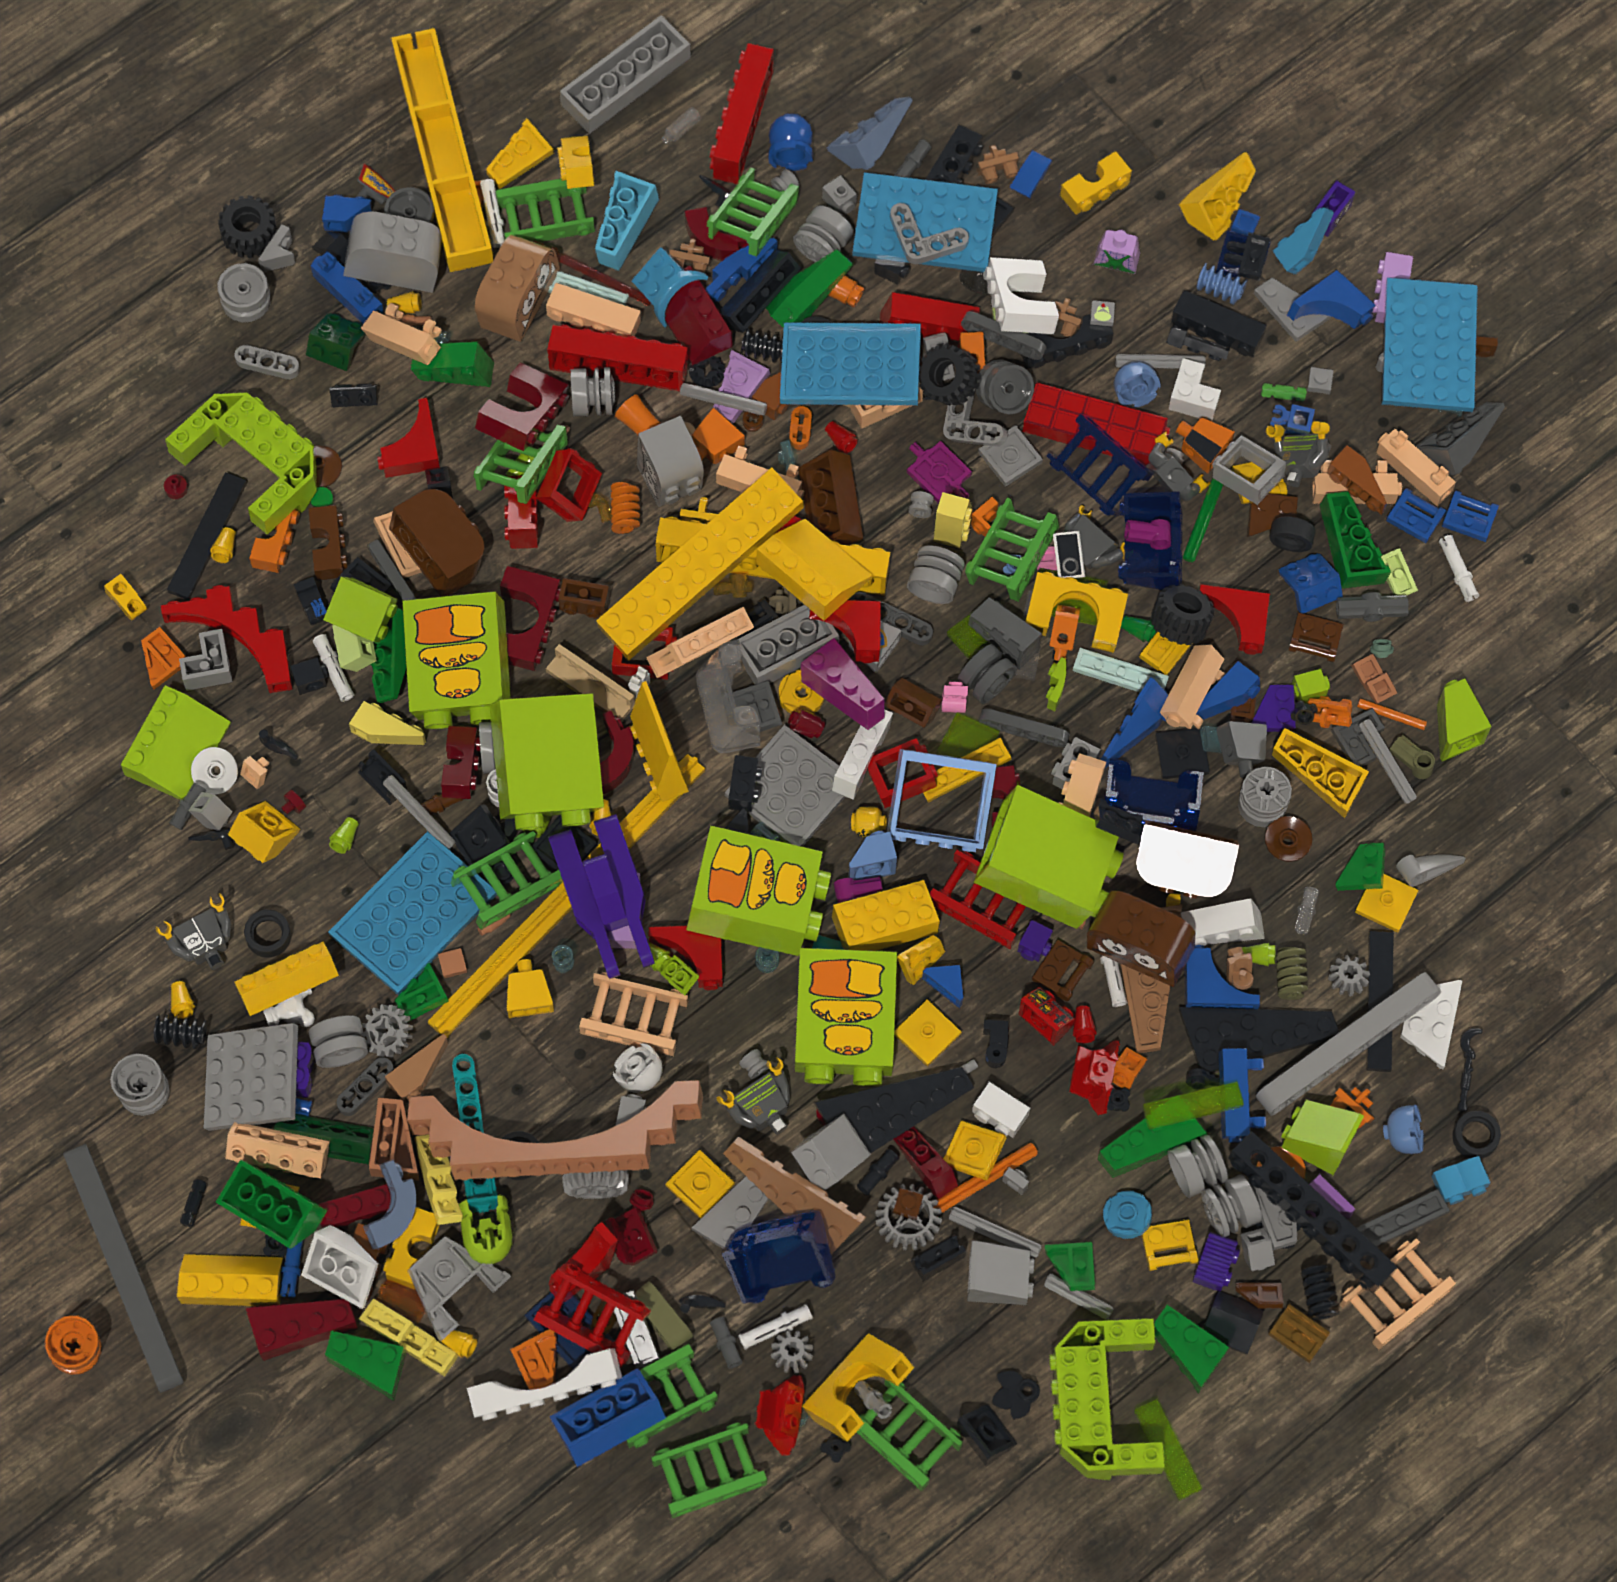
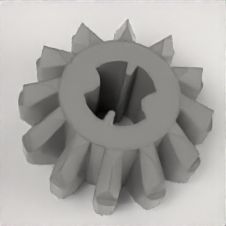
M1349 955L1345 956L1344 961L1337 958L1335 961L1336 965H1331L1329 969L1331 974H1329L1328 980L1334 982L1332 989L1340 988V995H1343L1345 991L1348 992L1350 997L1353 996L1354 991L1360 994L1363 991L1362 987H1367L1369 983L1366 978L1369 977L1370 972L1364 970L1366 963L1358 964V956L1353 961L1350 960ZM1350 973V977L1353 975V978L1349 979L1348 975L1345 976V974Z
M786 1331V1339L778 1335L777 1341L779 1343H772V1349L775 1352L771 1354L772 1359H778L776 1362L777 1368L785 1364L784 1372L788 1373L790 1367H793L794 1373H798V1365L806 1369V1361H811L813 1358L808 1353L813 1350V1345L807 1344L809 1341L807 1336L799 1339V1331H796L794 1337H791L790 1331ZM791 1347L796 1348L797 1355L794 1353V1356H789L788 1350L790 1351Z

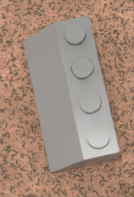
M803 605L735 640L734 643L748 675L753 683L757 685L766 681L772 683L799 669L801 662L833 638L839 643V635L833 625L824 621L809 619V608Z

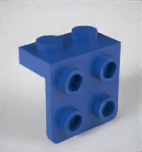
M1321 554L1309 555L1304 559L1279 569L1280 576L1294 590L1297 610L1302 614L1343 597L1340 575Z

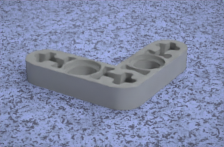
M897 203L891 208V223L904 255L911 264H921L964 250L968 245V233L962 228H955L922 238L911 210L906 204ZM897 212L904 214L905 223L902 224V220L900 216L897 215ZM909 229L914 232V236L905 238L902 232ZM958 236L959 239H962V242L959 243L955 240V237ZM940 242L943 248L937 251L932 249L931 244ZM914 243L916 251L920 252L919 256L912 253V244Z
M974 395L967 397L968 401L963 403L964 410L960 414H955V405H948L943 433L949 440L988 446H1001L1006 442L1008 433L1004 427L994 423L969 421ZM957 427L960 430H964V434L961 432H954L952 434L951 430ZM975 427H979V436L975 439H972V429ZM987 432L992 434H996L997 432H999L1000 435L995 437L994 439L993 437L987 435Z

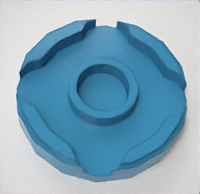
M1121 1191L1106 1202L1103 1209V1219L1108 1231L1114 1236L1131 1239L1142 1235L1149 1228L1152 1221V1209L1148 1201L1140 1193Z

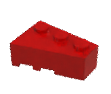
M509 476V477H510V478H514V479H518V478H521L522 476ZM504 485L505 499L508 498V506H504L505 519H508V527H505V541L509 540L510 549L538 548L537 489L527 504L518 502L515 488Z

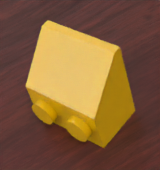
M264 801L240 812L228 835L235 840L236 844L250 852L256 860L265 863L277 857L299 833L300 828L268 802Z

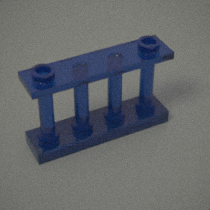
M1080 414L1075 420L1080 425L1077 434L1059 456L1054 453H1048L1046 457L1051 460L1049 464L1058 472L1062 470L1101 505L1099 509L1109 517L1110 515L1120 516L1121 512L1115 508L1117 503L1136 480L1149 481L1154 474L1088 415ZM1086 436H1093L1097 440L1095 442L1096 446L1074 471L1065 461ZM1108 450L1113 454V460L1095 482L1090 485L1082 478L1083 474L1103 451ZM1125 465L1130 469L1128 472L1129 476L1110 499L1106 500L1098 491L1119 466Z

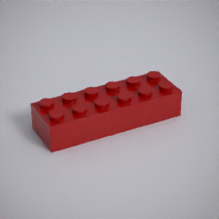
M749 43L747 44L746 51H742L740 54V70L736 69L733 78L735 86L734 89L730 88L727 98L729 105L728 108L724 107L721 120H723V125L718 126L716 132L717 144L712 145L710 151V158H712L710 169L713 170V179L738 184L742 176L774 69V49Z
M567 325L552 326L547 348L549 370L571 373V369L586 368L588 376L593 377L594 369L598 368L599 378H604V367H610L614 381L680 391L681 385L686 381L688 347H684L681 344H665L658 340H641L634 336L622 337L616 336L611 332L598 333L591 329L584 328L580 330Z

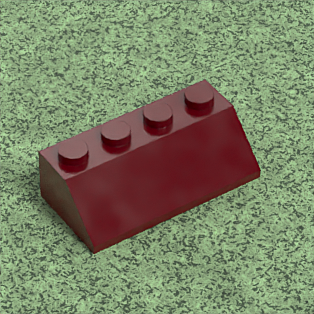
M691 266L683 269L684 271H693ZM699 280L689 282L672 296L665 310V322L678 343L688 347V359L692 365L733 347L730 329Z

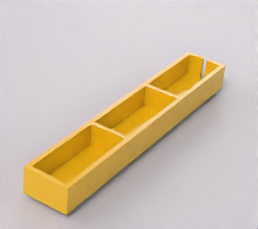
M435 28L415 32L418 49L413 47L411 33L391 37L438 228L441 232L449 272L490 264L493 262L492 248Z

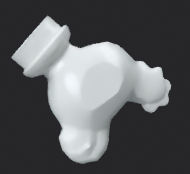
M312 988L278 1003L275 1007L272 1006L263 1010L268 1025L276 1026L280 1020L289 1024H300L303 1027L313 1025L315 1021L314 1014L306 1009L303 1004V999L307 995L312 994Z

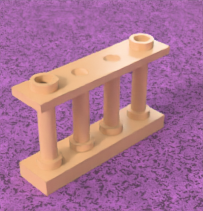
M744 607L667 645L668 647L646 658L655 676L659 678L753 629L754 626Z
M606 972L601 974L594 973V985L599 986L591 1017H588V1019L581 1018L580 1034L636 1048L642 1047L641 1044L645 1043L650 1045L657 1053L674 1056L676 1040H672L671 1032L678 1007L688 1006V995L684 996L677 989L667 991L622 979H609ZM609 989L623 992L615 1022L611 1023V1025L602 1023V1020H600ZM632 994L646 997L640 1022L635 1030L627 1029L624 1026ZM655 1000L669 1003L663 1029L658 1036L649 1034L647 1031Z
M1415 1239L1412 1243L1409 1241L1403 1243L1397 1249L1399 1253L1391 1261L1397 1265L1407 1257L1431 1285L1430 1289L1432 1291L1426 1296L1423 1293L1420 1294L1397 1268L1392 1277L1413 1300L1411 1303L1414 1306L1408 1311L1404 1308L1401 1309L1381 1286L1375 1294L1394 1315L1393 1319L1395 1321L1391 1325L1387 1326L1386 1323L1383 1325L1362 1301L1359 1295L1365 1290L1360 1285L1357 1288L1351 1286L1342 1294L1343 1299L1340 1306L1344 1308L1351 1302L1375 1329L1376 1337L1372 1343L1378 1350L1447 1295L1456 1285L1450 1276L1444 1281L1441 1278L1438 1279L1414 1252L1420 1243L1418 1239Z

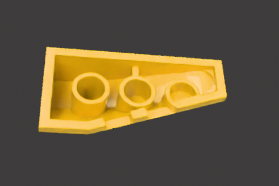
M1247 152L1242 153L1191 191L1179 204L1187 222L1213 240H1217L1229 228L1232 222L1230 219L1234 210H1238L1240 205L1238 201L1242 193L1247 191L1256 172Z

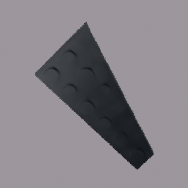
M1179 1007V1013L1198 1067L1209 1071L1210 1074L1219 1071V1051L1222 1049H1247V1059H1262L1331 1039L1339 1033L1332 1011Z
M958 1067L813 1103L826 1125L845 1114L871 1154L969 1092L974 1086L964 1069Z

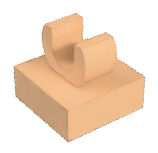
M249 756L243 761L240 775L258 789L264 785L266 773L268 772V769L265 767L270 763L264 757L255 761Z

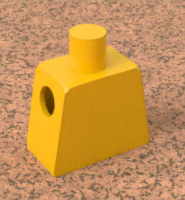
M530 959L519 960L517 962L518 972L511 973L508 976V1018L554 1012L553 1001L543 970H533Z

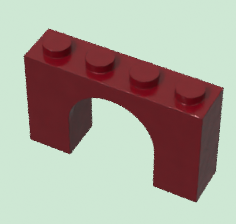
M520 362L509 376L507 392L530 402L536 409L529 412H518L488 400L478 411L475 429L524 452L530 444L533 445L539 432L545 431L549 420L555 419L559 408L566 405L569 399V395H567L568 384Z
M506 566L500 585L501 596L527 602L539 614L536 624L527 632L521 634L506 633L508 665L535 671L537 664H541L543 660V644H547L550 638L551 630H548L550 623H554L557 616V609L555 607L557 602H559L561 582L557 578Z

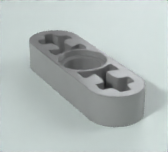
M242 345L235 351L236 363L244 369L284 379H293L300 372L298 361L293 356L248 345ZM246 353L249 354V357L242 360L241 356H245ZM264 358H271L274 362L271 366L264 367L261 365V361ZM289 364H292L293 368H290L289 371H286L285 367H288Z

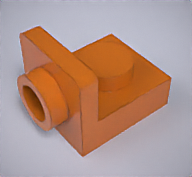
M993 497L972 513L971 526L977 534H982L984 537H986L991 528L988 523L995 519L998 510V502Z
M1126 1047L1118 1061H1116L1112 1083L1130 1090L1134 1080L1145 1066L1147 1059Z

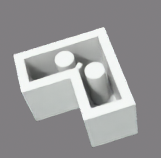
M1183 358L1168 410L1213 421L1221 390L1200 384L1205 364Z

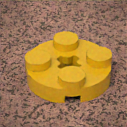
M796 670L795 673L786 675L780 682V705L790 714L798 708L815 714L822 707L825 699L802 683L801 670ZM802 688L806 689V694H808L803 698L798 697V694L795 693L796 691H801Z

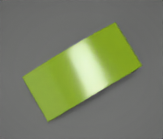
M1063 657L1060 658L1058 664L1055 662L1052 664L1048 673L1051 676L1049 683L1051 687L1046 695L1048 699L1047 708L1054 712L1060 703L1066 678V659Z
M676 955L672 957L660 973L684 996L700 977Z

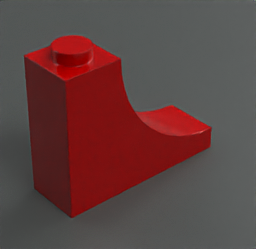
M427 398L418 399V415L411 430L399 441L380 448L381 456L377 457L379 470H384L386 478L423 472L426 469L440 467Z
M1200 584L1199 590L1201 593L1209 597L1208 600L1212 601L1213 607L1222 612L1235 628L1239 644L1238 651H1244V653L1249 655L1261 654L1265 641L1270 594Z
M847 600L824 622L835 626L846 635L854 649L855 661L863 663L879 662L881 601ZM809 609V619L823 621Z
M687 926L648 927L650 943L672 948L689 961L694 971L700 976L697 979L699 988L716 990L718 987H723L721 938L686 930Z
M601 1222L594 1227L592 1234L584 1245L566 1264L576 1265L581 1269V1272L596 1279L609 1269L618 1239ZM555 1273L551 1275L548 1284L554 1296L563 1280L562 1277ZM572 1283L564 1303L582 1290V1288Z

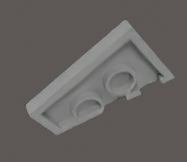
M1274 278L1269 279L1254 289V295L1295 342L1331 319V316L1319 314L1302 316L1294 321L1287 316L1293 301L1301 295Z
M1269 1177L1272 1183H1280L1276 1177ZM1248 1180L1258 1201L1262 1215L1261 1222L1271 1239L1272 1249L1277 1250L1296 1244V1222L1290 1221L1286 1217L1284 1210L1278 1205L1272 1204L1266 1194L1260 1188H1255ZM1288 1193V1198L1295 1201V1195Z

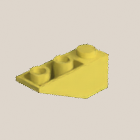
M363 701L349 723L351 733L370 743L425 745L426 743L424 731L420 727L404 723L403 719L396 714H387L375 703L369 704Z

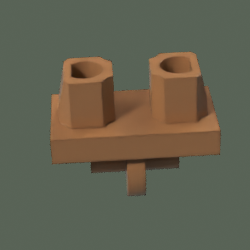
M995 145L989 146L990 153L983 154L984 161L978 163V168L976 169L978 176L982 175L986 184L998 181L996 171L1002 169L1006 178L1016 177L1019 159L1017 152L1006 155L1005 149L997 151Z
M691 239L690 244L681 243L680 250L688 251V253L675 250L669 251L671 257L682 269H684L685 263L693 264V271L705 273L707 267L711 265L710 257L694 254H703L704 247L696 246V239Z
M1066 298L1064 303L1056 301L1055 304L1056 308L1061 310V312L1058 311V321L1064 323L1060 334L1070 338L1074 336L1077 328H1081L1082 319L1067 314L1068 312L1075 315L1077 308L1069 306L1071 299Z
M1241 947L1227 950L1226 982L1232 987L1241 990L1250 988L1253 984L1251 953L1244 954Z

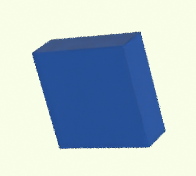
M1239 209L1231 231L1248 237V233L1254 234L1260 216Z

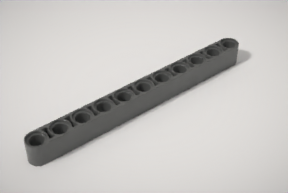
M85 1143L64 1152V1158L159 1392L163 1393L184 1384L87 1144Z

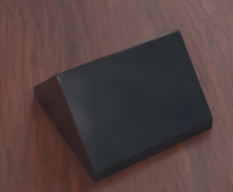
M1218 1291L1203 1330L1229 1348L1248 1355L1265 1309L1257 1308L1251 1303Z
M988 1404L961 1416L957 1421L956 1427L986 1467L1017 1445V1442Z

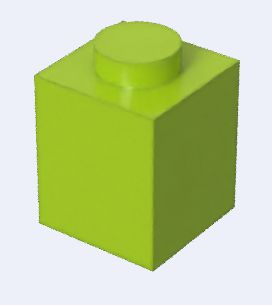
M1321 669L1296 675L1292 681L1297 702L1303 701L1306 704L1310 698L1319 699L1320 696L1326 697L1328 689H1330L1328 677L1323 676Z

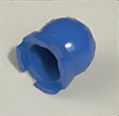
M784 114L778 117L771 124L768 134L771 145L768 150L769 163L774 168L779 165L789 171L807 168V163L813 161V152L810 147L813 135L810 124L798 114Z

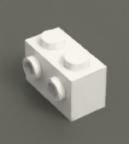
M989 1082L973 1105L972 1112L982 1123L986 1124L988 1122L995 1126V1130L998 1133L1014 1138L1029 1116L1030 1108Z

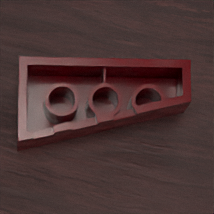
M345 1299L245 1308L259 1354L263 1361L330 1338L331 1331L345 1334L358 1329L351 1305Z

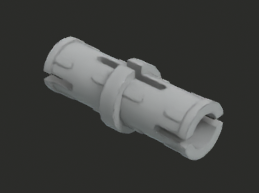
M859 1381L854 1387L856 1389L854 1392L863 1400V1404L868 1409L873 1410L881 1419L890 1416L892 1413L890 1409L892 1407L883 1399L882 1394L878 1390L871 1388L866 1381Z

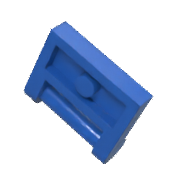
M1406 488L1386 521L1427 543L1447 510L1442 507L1437 508L1412 494L1413 491ZM1408 501L1409 503L1433 515V519L1423 514L1422 512L1414 509L1413 507L1407 505L1406 502Z
M1455 490L1442 527L1486 542L1499 505L1483 503L1461 495L1462 492ZM1457 504H1461L1476 509L1478 511L1487 513L1488 516L1457 506Z

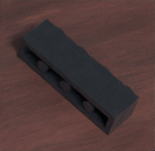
M774 250L722 307L719 313L730 330L743 333L799 272L801 267L789 252Z
M1186 290L1183 291L1171 318L1172 323L1195 332L1199 337L1209 338L1216 341L1217 344L1232 348L1239 354L1254 357L1267 325Z

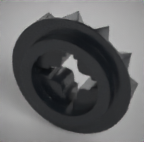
M712 356L697 364L689 365L690 378L700 387L711 388L721 383L724 379L725 364H723L720 357ZM710 364V368L713 371H709L705 377L703 369L706 368V365Z

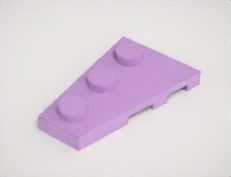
M731 350L730 361L725 369L724 380L719 388V392L752 399L754 393L770 375V371L768 368ZM714 404L713 407L732 425L742 413V410Z

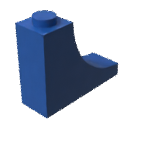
M1336 270L1293 301L1287 316L1294 321L1306 315H1327L1345 322L1355 330L1361 324L1365 326L1370 322L1376 305Z
M1195 945V949L1184 968L1185 1007L1258 1009L1260 995L1248 994L1229 985L1214 966L1211 948Z

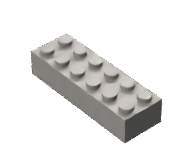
M661 15L560 90L561 105L590 134L691 58L690 44Z

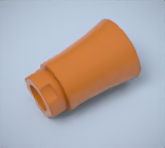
M844 275L828 296L855 307L861 299L865 288L857 285V282Z
M633 395L626 400L615 413V418L628 426L637 435L661 424L647 409L638 395Z

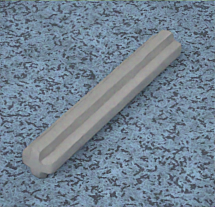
M1117 354L1115 364L1116 367H1123L1132 362H1141L1149 365L1151 368H1180L1183 358L1202 364L1206 363V359L1203 355Z
M687 383L681 385L680 394L682 396L758 415H765L767 404Z
M1367 719L1360 723L1359 728L1403 802L1408 804L1417 798L1416 794L1372 721Z
M389 776L383 782V785L433 837L447 849H450L455 844V840L394 776Z
M953 1207L949 1215V1220L1004 1245L1030 1251L1031 1257L1037 1258L1042 1247L1040 1244L958 1207Z

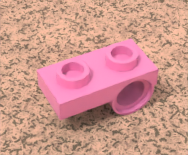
M949 682L948 686L944 685L942 691V712L965 713L968 686H963L962 682Z

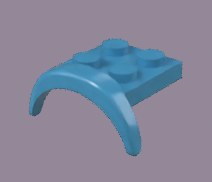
M660 247L633 278L632 282L654 305V312L658 321L664 327H667L665 310L672 296L689 282L707 280L708 276L699 271H684L671 255Z

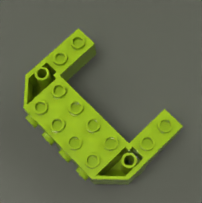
M248 393L214 394L165 439L168 452L186 466L213 440L224 447L233 439L278 477V480L248 507L251 522L268 535L295 508L302 513L315 495L317 484L314 445L309 439L300 437L292 425L283 423L275 411L266 409L259 398H253Z
M1153 1319L1078 1322L1055 1347L1053 1355H1050V1370H1054V1380H1051L1052 1395H1056V1404L1053 1405V1419L1057 1420L1058 1429L1054 1431L1055 1445H1059V1454L1086 1478L1110 1480L1111 1476L1162 1474L1165 1468L1163 1442L1112 1445L1106 1352L1153 1350L1155 1345Z

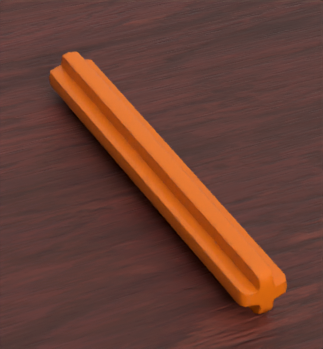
M1032 1143L1025 1145L997 1162L987 1181L973 1177L940 1199H937L938 1204L933 1206V1208H939L941 1213L1002 1177L1009 1167L1015 1169L1035 1157L1038 1153L1036 1147Z

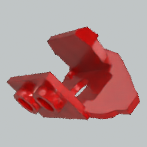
M1118 1040L1112 1041L1101 1050L1091 1051L1082 1046H1078L1069 1092L1087 1099L1097 1115L1107 1113L1108 1100L1113 1088L1112 1080L1116 1061H1118L1120 1046Z
M792 1376L771 1392L770 1390L759 1391L760 1400L757 1406L755 1425L759 1429H764L765 1435L781 1455H790L796 1445V1438H798L804 1396V1383L801 1376Z

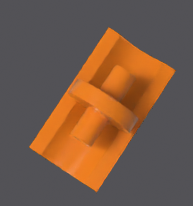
M1320 696L1319 699L1310 698L1308 701V705L1315 704L1318 709L1314 713L1312 722L1320 723L1322 728H1329L1330 724L1350 727L1352 724L1351 700L1342 699L1340 702L1332 701L1329 697Z
M1355 1087L1351 1091L1357 1097L1354 1100L1343 1089L1339 1088L1335 1093L1337 1096L1330 1106L1344 1110L1349 1106L1356 1113L1364 1115L1358 1129L1366 1123L1370 1124L1375 1118L1360 1104L1363 1103L1368 1108L1374 1104L1367 1098L1371 1091L1367 1088L1361 1092Z

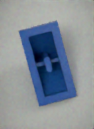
M960 965L925 968L922 979L960 1008L963 1003Z

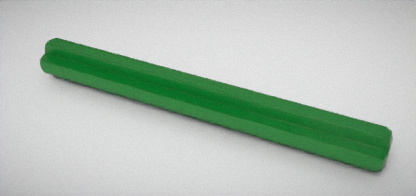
M1212 478L1183 554V560L1193 563L1196 559L1224 485Z

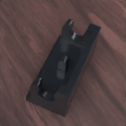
M373 749L365 763L360 761L358 774L391 805L397 798L383 785V782L392 775L407 790L406 782Z
M955 1234L910 1260L922 1281L929 1279L965 1258L966 1249L963 1245H959Z

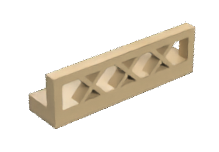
M559 644L555 648L556 657L547 666L546 672L577 694L593 693L594 705L605 713L612 711L614 717L618 716L622 722L633 709L635 704L634 695Z

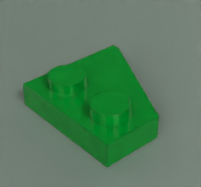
M1384 843L1359 845L1336 882L1338 891L1383 888Z
M430 963L424 967L422 974L417 979L413 978L408 984L407 989L401 992L394 1000L398 1008L405 1010L404 1015L410 1016L411 1019L409 1021L449 1002Z
M1092 1242L1045 1245L1047 1257L1070 1291L1095 1290Z

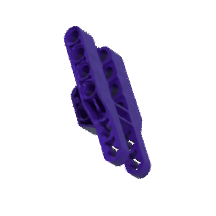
M616 814L593 821L604 854L585 861H581L571 829L548 836L577 924L596 941L609 979L620 976V972L606 933L628 925L643 968L655 964L642 927L646 900Z

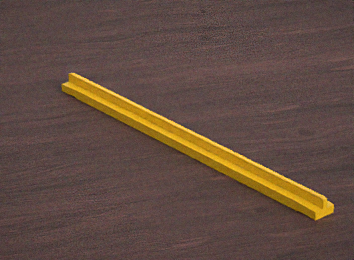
M687 754L678 763L688 789L705 772V768L698 763V759L695 756L692 758ZM653 790L649 792L619 823L628 850L682 795L662 802L659 793L654 795ZM601 843L583 861L603 855L604 851ZM563 882L448 999L449 1002L445 1003L427 1021L440 1035L444 1034L448 1037L517 966V962L523 960L569 913L572 907Z

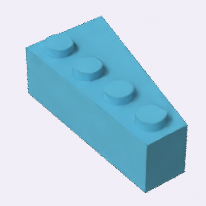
M616 171L595 251L599 264L619 271L658 203L659 197L656 185Z

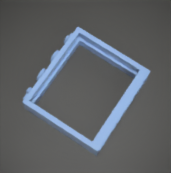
M900 749L887 832L891 833L892 840L906 842V838L916 839V844L929 845L930 841L938 842V847L953 849V845L962 846L963 851L976 852V848L983 849L996 764ZM907 760L984 772L973 839L896 828Z

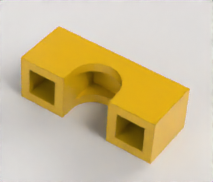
M588 136L561 138L562 147H558L561 179L562 181L566 180L567 189L594 186Z
M1115 151L1098 162L1096 174L1101 179L1100 181L1088 182L1079 173L1061 185L1060 196L1075 215L1081 211L1086 212L1094 203L1099 200H1106L1117 189L1125 188L1130 182L1132 170Z
M415 1207V1212L409 1226L393 1242L392 1249H395L392 1258L388 1257L384 1265L383 1271L386 1272L385 1275L388 1281L414 1290L416 1289L408 1269L418 1259L411 1257L409 1251L413 1244L420 1241L433 1244L440 1227L437 1224L434 1213Z

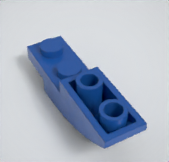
M775 238L769 239L757 257L748 254V245L720 262L712 270L713 282L705 289L712 302L721 301L726 291L731 286H735L741 277L748 280L771 253L777 250V240Z

